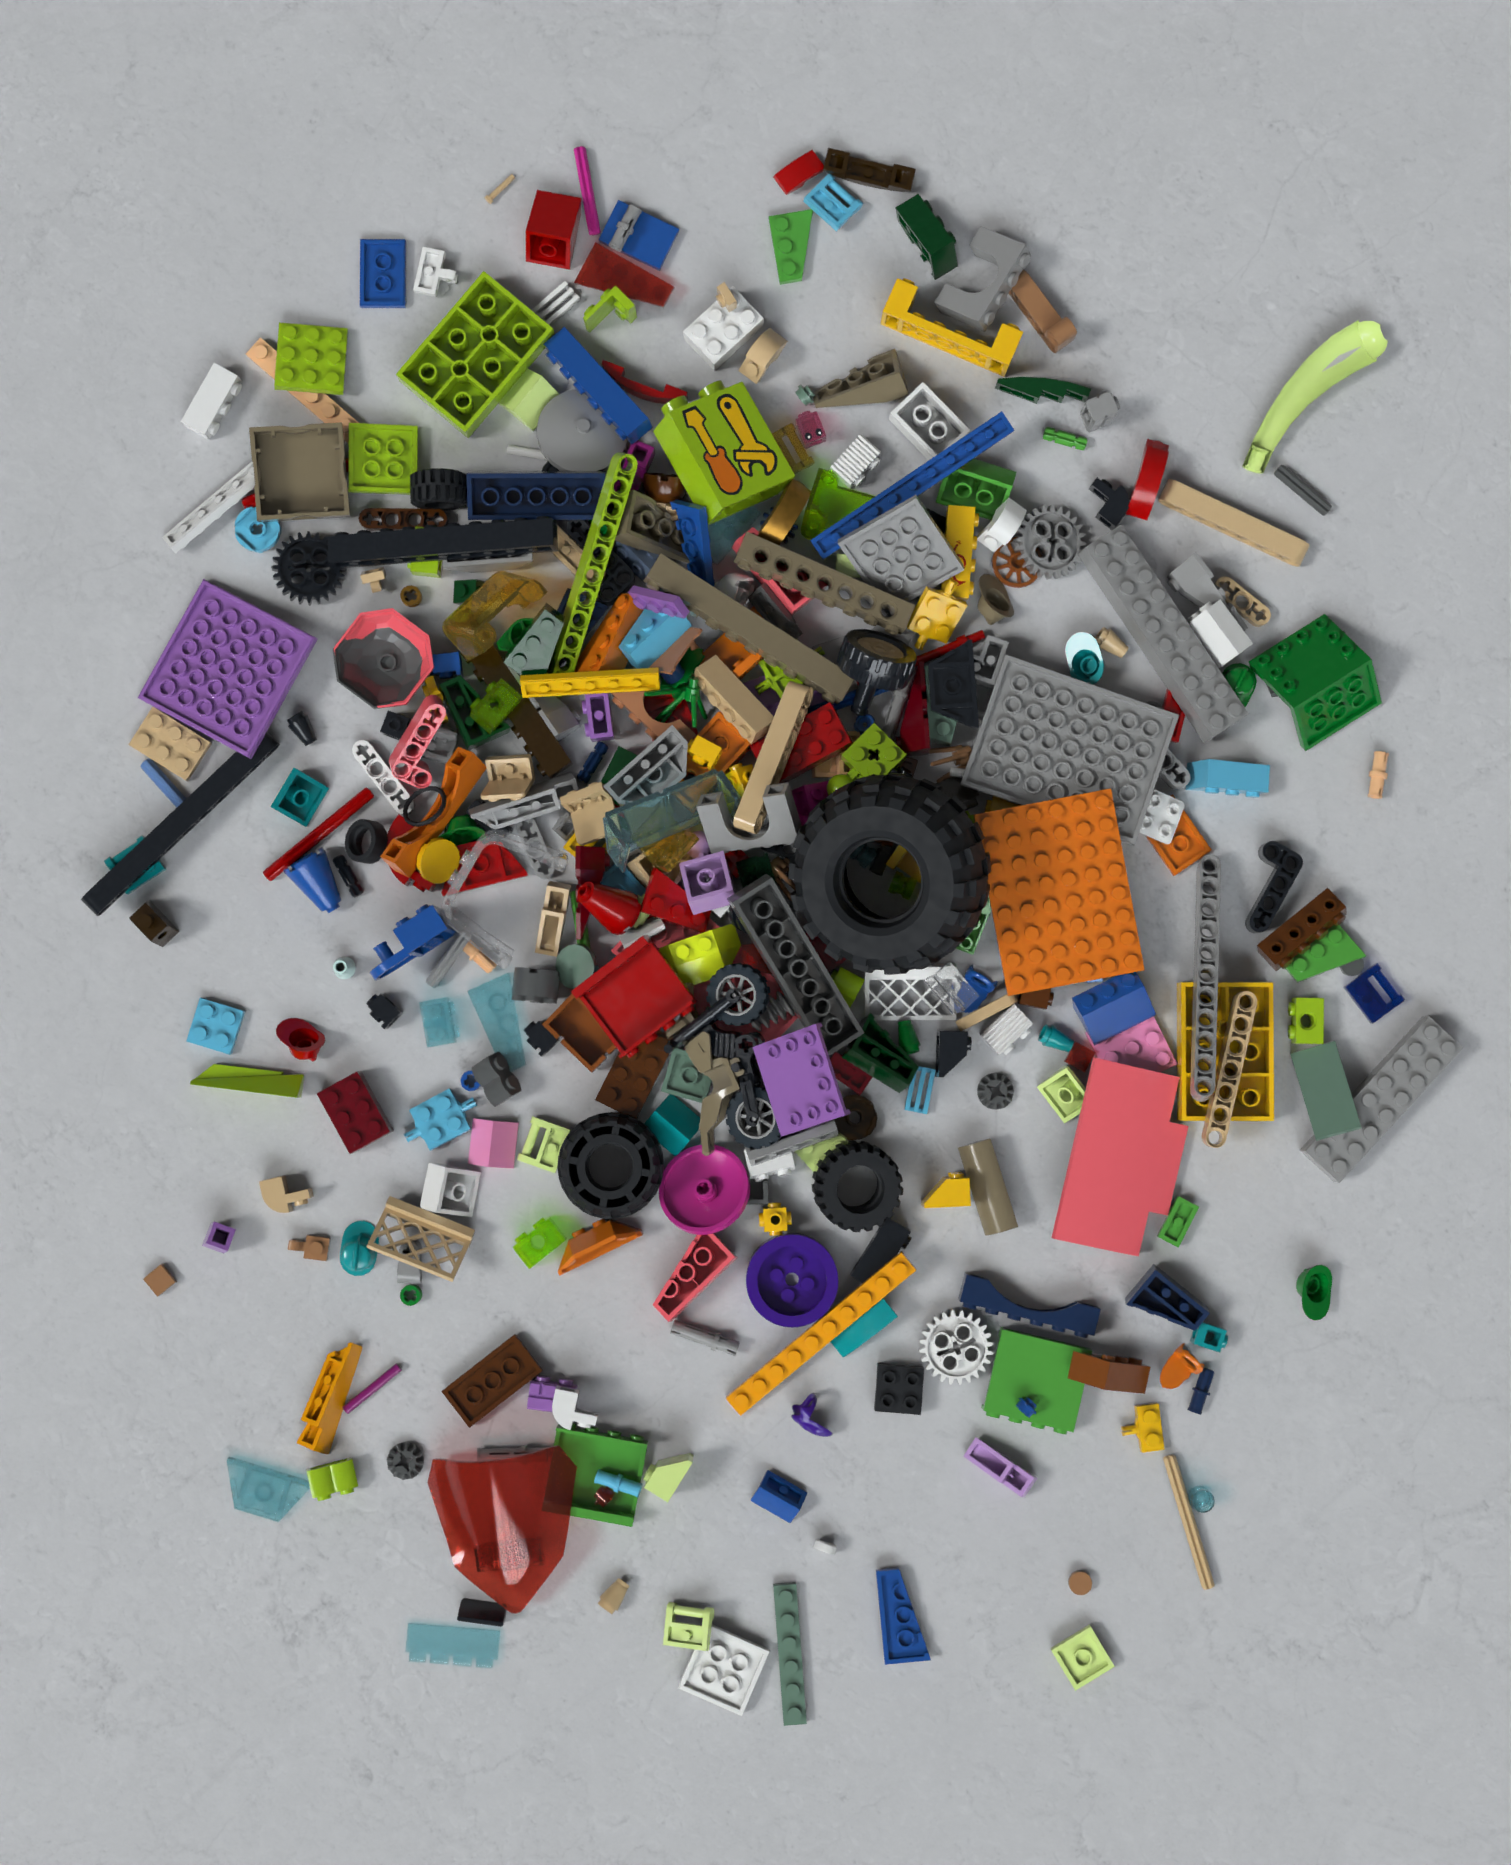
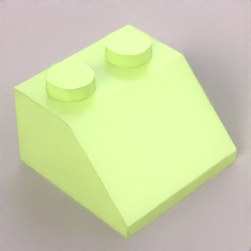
M687 1453L658 1460L656 1465L651 1463L644 1474L643 1480L646 1481L644 1488L668 1503L692 1465L694 1455Z

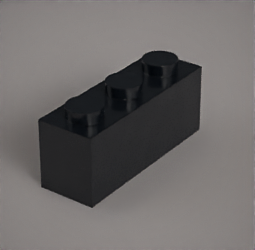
M888 1216L883 1220L885 1224L878 1228L850 1273L853 1278L861 1283L865 1282L895 1257L901 1247L905 1249L912 1239L909 1236L910 1230Z

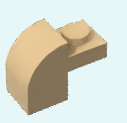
M771 328L767 329L751 346L745 355L747 356L738 371L755 384L759 383L769 365L779 357L788 341Z
M286 1175L259 1181L264 1202L276 1212H292V1202H294L295 1206L308 1203V1198L314 1197L312 1188L289 1193Z

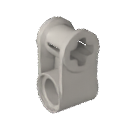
M418 1240L412 1241L416 1251L422 1249ZM407 1243L400 1246L399 1253L403 1255L409 1253V1251H405L408 1247ZM422 1254L418 1255L420 1261H422ZM399 1261L397 1283L421 1284L422 1270Z

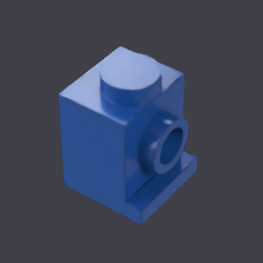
M459 652L433 655L434 669L430 675L439 676L440 679L453 678V674L463 677L462 658Z

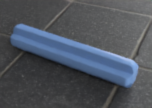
M149 758L140 765L141 769L176 808L186 799L152 759Z

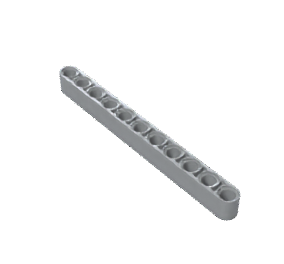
M1212 854L1205 855L1201 859L1196 871L1190 1093L1192 1098L1199 1102L1208 1100L1215 1090L1221 862L1217 856ZM1209 864L1214 870L1208 871L1204 868V865ZM1203 886H1210L1213 892H1206ZM1207 907L1211 909L1213 914L1208 915L1204 913L1202 908ZM1202 930H1209L1212 933V936H1205L1202 933ZM1201 952H1209L1212 958H1204ZM1207 973L1211 980L1206 981L1202 979L1200 974ZM1200 995L1208 996L1210 1003L1201 1001ZM1199 1018H1207L1210 1025L1201 1024ZM1199 1040H1206L1209 1048L1201 1047ZM1198 1063H1206L1209 1070H1201ZM1202 1084L1206 1086L1208 1093H1201L1197 1085Z

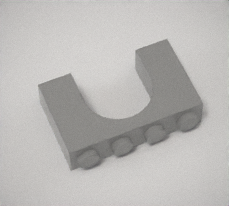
M980 226L969 246L976 257L998 266L996 279L988 288L975 293L965 292L946 283L934 303L940 313L985 332L988 326L993 323L995 314L1000 306H1003L1006 302L1011 288L1017 284L1020 273L1028 266L1031 254L1026 244Z
M789 782L766 786L762 798L769 822L761 827L758 834H753L733 826L734 819L729 813L723 792L702 794L696 808L711 854L720 851L728 853L734 850L747 851L757 847L769 848L779 844H794L802 825Z

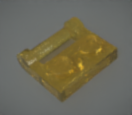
M790 423L775 431L772 435L792 471L796 474L812 466L815 461L812 456L809 457L795 432L794 424ZM787 436L801 460L800 462L795 463L782 437Z

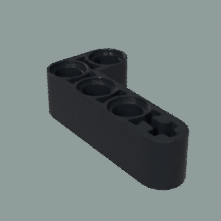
M569 520L566 525L567 534L583 550L590 526L584 520ZM574 526L581 528L582 534L585 536L583 539L578 532L573 531ZM599 547L593 551L594 558H597L600 554ZM613 550L610 557L615 562L612 566L606 567L605 573L607 578L601 583L598 593L601 603L607 606L613 605L619 595L626 594L635 583L632 569ZM622 573H627L631 576L627 583H621L618 580ZM605 589H612L614 595L606 599L602 597V592Z
M1269 841L1261 845L1258 850L1260 860L1274 869L1245 920V926L1251 933H1261L1268 929L1303 866V859L1298 853L1276 841ZM1268 846L1273 847L1275 850L1273 858L1266 855V848ZM1288 857L1295 861L1293 869H1289L1286 866V859ZM1277 877L1282 878L1284 881L1282 889H1278L1275 886V879ZM1266 897H1270L1273 900V907L1271 909H1267L1264 906L1263 901ZM1262 913L1268 914V916L1264 915L1260 918L1259 923L1262 925L1255 927L1256 923L1253 919H1258Z

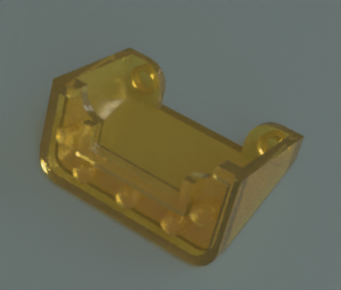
M498 571L445 619L442 626L443 632L469 661L486 652L495 643L496 631L489 622L500 611L512 605H520L524 609L530 603L540 600L548 591L537 580L506 571Z

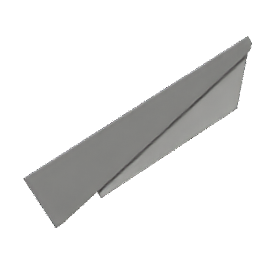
M567 772L532 785L526 796L520 800L501 799L495 802L484 803L468 811L472 819H477L497 830L561 809L560 797L567 795L572 790L579 789L572 772Z

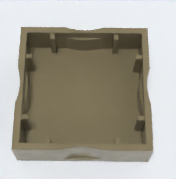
M342 422L308 424L301 427H249L258 522L350 517Z

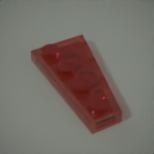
M596 242L574 281L577 285L603 292L609 288L612 289L616 285L629 299L662 308L665 307L675 289L671 284Z

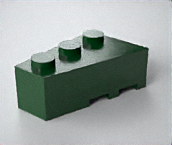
M461 675L439 684V691L468 751L510 732L511 727L495 713L492 707L488 706Z

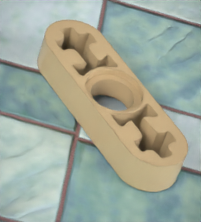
M1220 577L1214 583V585L1221 587L1219 583L1223 585L1226 582L1228 584L1227 589L1231 593L1235 589L1238 591L1231 600L1228 598L1231 594L1228 591H1224L1226 593L1225 602L1227 604L1231 603L1239 615L1253 626H1264L1270 620V610L1230 577ZM1238 596L1247 598L1248 605L1245 608L1237 606L1236 598ZM1254 604L1253 610L1257 613L1262 611L1264 613L1262 617L1265 620L1260 619L1257 621L1255 619L1257 615L1253 611L1249 612V614L1246 611Z
M1006 994L960 1018L955 1023L961 1032L1019 1000L1016 995L1007 996Z

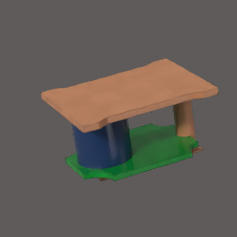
M690 627L649 667H659V677L662 679L661 686L677 688L680 684L689 681L695 668L705 658V655L702 654L704 649H700L694 641L701 634L702 629Z

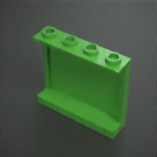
M1000 1327L998 1334L999 1342L985 1402L981 1407L983 1411H986L987 1416L999 1418L1000 1415L1009 1417L1008 1420L1014 1423L1022 1424V1420L1031 1422L1032 1427L1044 1429L1045 1426L1053 1427V1431L1060 1434H1067V1431L1074 1432L1085 1384L1068 1379L1073 1351L1092 1354V1350ZM1028 1397L1037 1406L1034 1409L1037 1414H1033L1030 1418L1025 1416L1016 1407V1404L1020 1401L1019 1398L1025 1399Z
M574 1423L571 1430H568L558 1424L541 1510L632 1527L638 1498L621 1491L618 1493L613 1492L612 1488L595 1484L594 1480L598 1469L617 1476L622 1474L624 1478L641 1483L648 1441L644 1440V1437L641 1435L631 1434L630 1437L621 1436V1432L608 1430V1433L598 1432L599 1428L592 1426L585 1429L576 1428Z

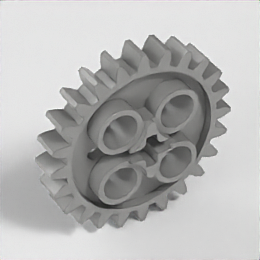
M1045 505L1039 507V511L1035 508L1031 510V514H1025V520L1022 521L1021 528L1016 532L1020 536L1013 539V542L1019 543V546L1014 551L1021 552L1017 560L1024 559L1025 562L1022 567L1030 566V574L1037 571V578L1042 577L1044 573L1046 580L1052 578V575L1055 579L1060 578L1061 574L1063 576L1068 575V570H1075L1074 564L1081 563L1078 554L1082 551L1080 547L1085 546L1086 542L1081 541L1080 538L1086 534L1079 533L1078 530L1082 527V524L1075 525L1077 517L1070 519V510L1063 514L1062 506L1055 510L1054 505L1048 506L1047 509ZM1036 525H1039L1042 528V535H1039L1037 533ZM1058 526L1064 530L1063 537L1058 533ZM1036 547L1042 551L1041 558L1035 553ZM1058 549L1063 552V559L1057 556Z

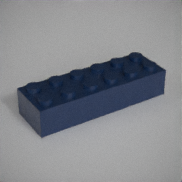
M469 471L467 473L468 520H514L520 517L532 520L538 516H549L554 520H593L605 481L606 471Z

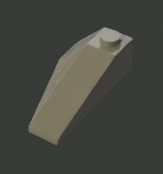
M631 490L615 540L633 548L658 555L662 553L666 557L690 563L689 558L682 550L681 543H684L682 531L677 530L676 523L671 520L672 516L668 512H663L656 506L657 502L651 497Z

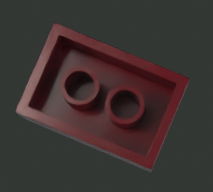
M357 1071L317 1093L349 1154L361 1150L394 1131L362 1071Z

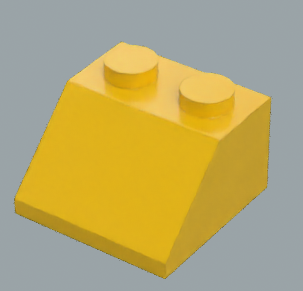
M948 1172V1177H942L921 1200V1206L924 1208L971 1206L970 1178L964 1176L962 1172Z

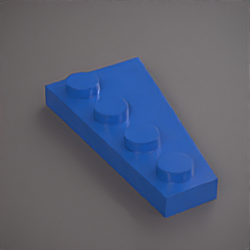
M681 500L671 501L672 510L676 509L678 520L675 521L677 530L682 531L684 543H681L682 550L690 562L687 564V569L714 587L715 580L713 578L706 507Z
M899 1567L877 1569L876 1579L885 1665L931 1660Z

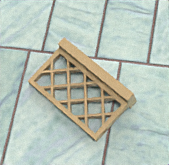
M389 1196L385 1209L367 1244V1248L453 1282L463 1258L471 1245L475 1230ZM389 1216L396 1219L399 1225L387 1228L385 1224L386 1217ZM410 1226L417 1227L420 1234L409 1237L405 1228ZM401 1230L405 1239L394 1242L390 1233ZM435 1234L439 1236L441 1242L430 1245L427 1236ZM386 1235L390 1244L381 1246L374 1242L377 1237ZM423 1238L426 1247L415 1251L412 1241ZM407 1243L411 1253L405 1255L399 1253L396 1247ZM457 1243L462 1245L463 1248L460 1252L452 1254L448 1245ZM444 1247L448 1256L437 1259L433 1250ZM429 1252L433 1261L423 1263L419 1260L418 1255ZM450 1260L453 1266L452 1272L443 1271L439 1264Z

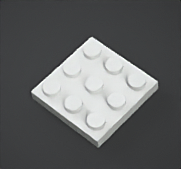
M712 1625L709 1651L694 1649L678 1688L742 1716L767 1659L769 1649Z

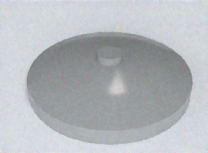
M576 389L557 395L542 410L537 425V439L540 450L549 463L560 471H607L613 455L625 451L627 439L621 440L615 432L617 428L613 424L609 426L601 417L602 412L599 409L594 410L588 403V396L585 393L579 394Z

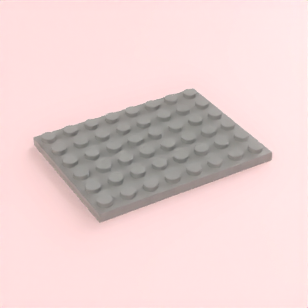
M1005 654L960 785L1020 806L1111 788L1120 839L1125 843L1135 845L1179 715Z

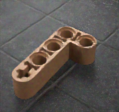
M1023 269L1017 284L1011 288L1008 294L1053 353H1057L1075 339L1077 334L1076 328L1069 318L1064 317L1062 319L1030 275Z

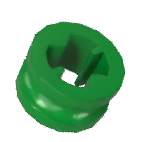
M415 1284L405 1286L400 1292V1299L407 1306L417 1304L422 1298V1290ZM406 1290L409 1292L414 1290L416 1292L414 1296H417L416 1300L413 1298L408 1300L406 1298L408 1294H405Z

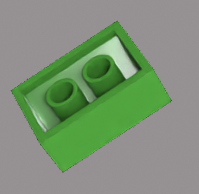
M972 459L942 480L936 503L945 506L976 507L975 513H979V517L992 520L996 509L1009 498L1017 472L978 459Z

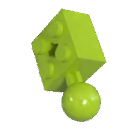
M873 723L841 755V760L851 770L846 775L838 774L829 780L827 784L828 796L836 789L858 778L873 774L878 776L888 775L893 768L899 767L906 760L907 754ZM870 753L878 754L879 760H869Z

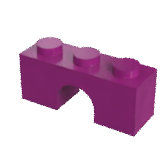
M637 440L633 445H630L627 453L633 455L638 463L630 491L635 490L639 492L643 483L644 473L648 472L655 456V448ZM626 458L624 459V460H625V463H624L623 469L626 468V466H627V464H628V461H627ZM619 480L614 483L615 492L621 487ZM611 502L608 504V507L614 509V504Z

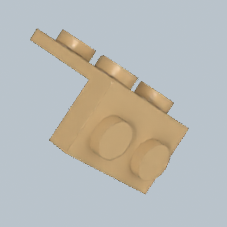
M531 754L487 757L485 763L489 782L480 794L481 799L495 802L508 798L516 801L525 797L535 781Z
M602 782L591 783L586 788L572 790L567 795L560 797L561 805L571 814L576 840L581 846L620 831L614 799L603 787L604 784Z

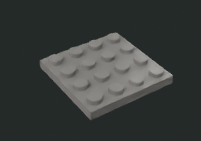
M917 495L838 539V545L866 584L907 602L921 595L926 586L933 588L964 571L963 563ZM883 609L886 614L890 612L887 609Z

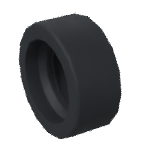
M367 819L355 821L349 827L345 837V849L349 858L366 864H373L381 859L380 856L387 848V832L379 822ZM369 829L371 843L368 850L363 853L361 847L362 838Z

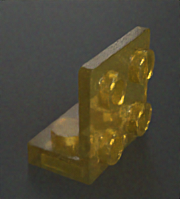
M658 805L630 835V839L653 866L666 872H670L699 840L694 833L683 830L662 805Z

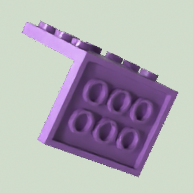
M821 1023L805 1027L753 1047L781 1137L851 1114L849 1109L846 1110L820 1030L822 1027Z

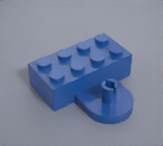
M425 904L415 911L417 915L414 917H405L396 923L397 928L393 932L404 949L393 954L386 941L373 948L382 963L370 971L375 981L389 975L414 958L422 957L458 933L443 909Z

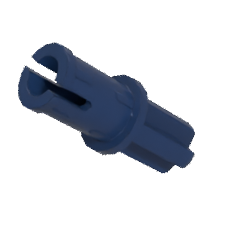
M1203 1368V1371L1199 1374L1196 1386L1192 1388L1194 1392L1187 1410L1196 1414H1202L1207 1395L1210 1396L1209 1389L1215 1374L1213 1370Z

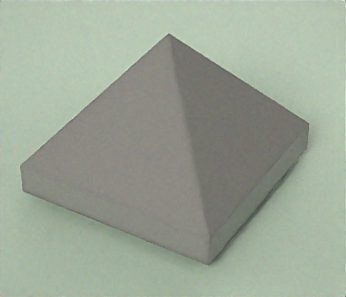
M568 812L552 828L565 841L575 832L571 815Z

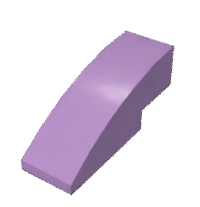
M977 1437L964 1454L966 1459L1021 1497L1027 1495L1037 1480L1034 1475Z

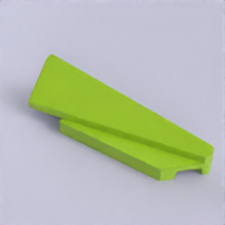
M213 1064L198 1077L191 1080L190 1085L300 1098L302 1097L304 1074L283 1075L281 1071Z

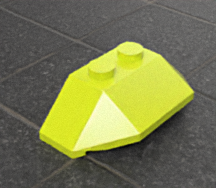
M729 924L659 948V950L683 983L692 982L693 985L710 980L720 968L731 965L741 947L736 928Z

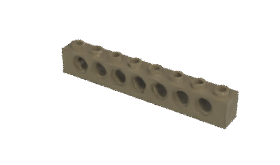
M746 532L734 559V563L738 564L737 566L745 571L753 570L759 573V576L763 579L778 581L786 589L794 588L801 591V594L807 598H817L827 607L840 608L844 614L851 617L858 616L871 626L879 625L892 635H901L905 631L915 607L912 603L749 532ZM762 554L766 561H757L755 555ZM776 564H784L787 571H779ZM797 573H805L807 575L808 580H800L797 576ZM823 581L827 583L828 590L821 589L818 582ZM839 591H846L849 594V599H843ZM860 600H867L870 603V608H864ZM881 609L889 610L891 617L883 616Z

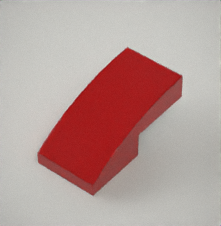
M811 150L785 166L773 178L783 192L788 195L802 187L807 180L822 173L824 165L815 152Z

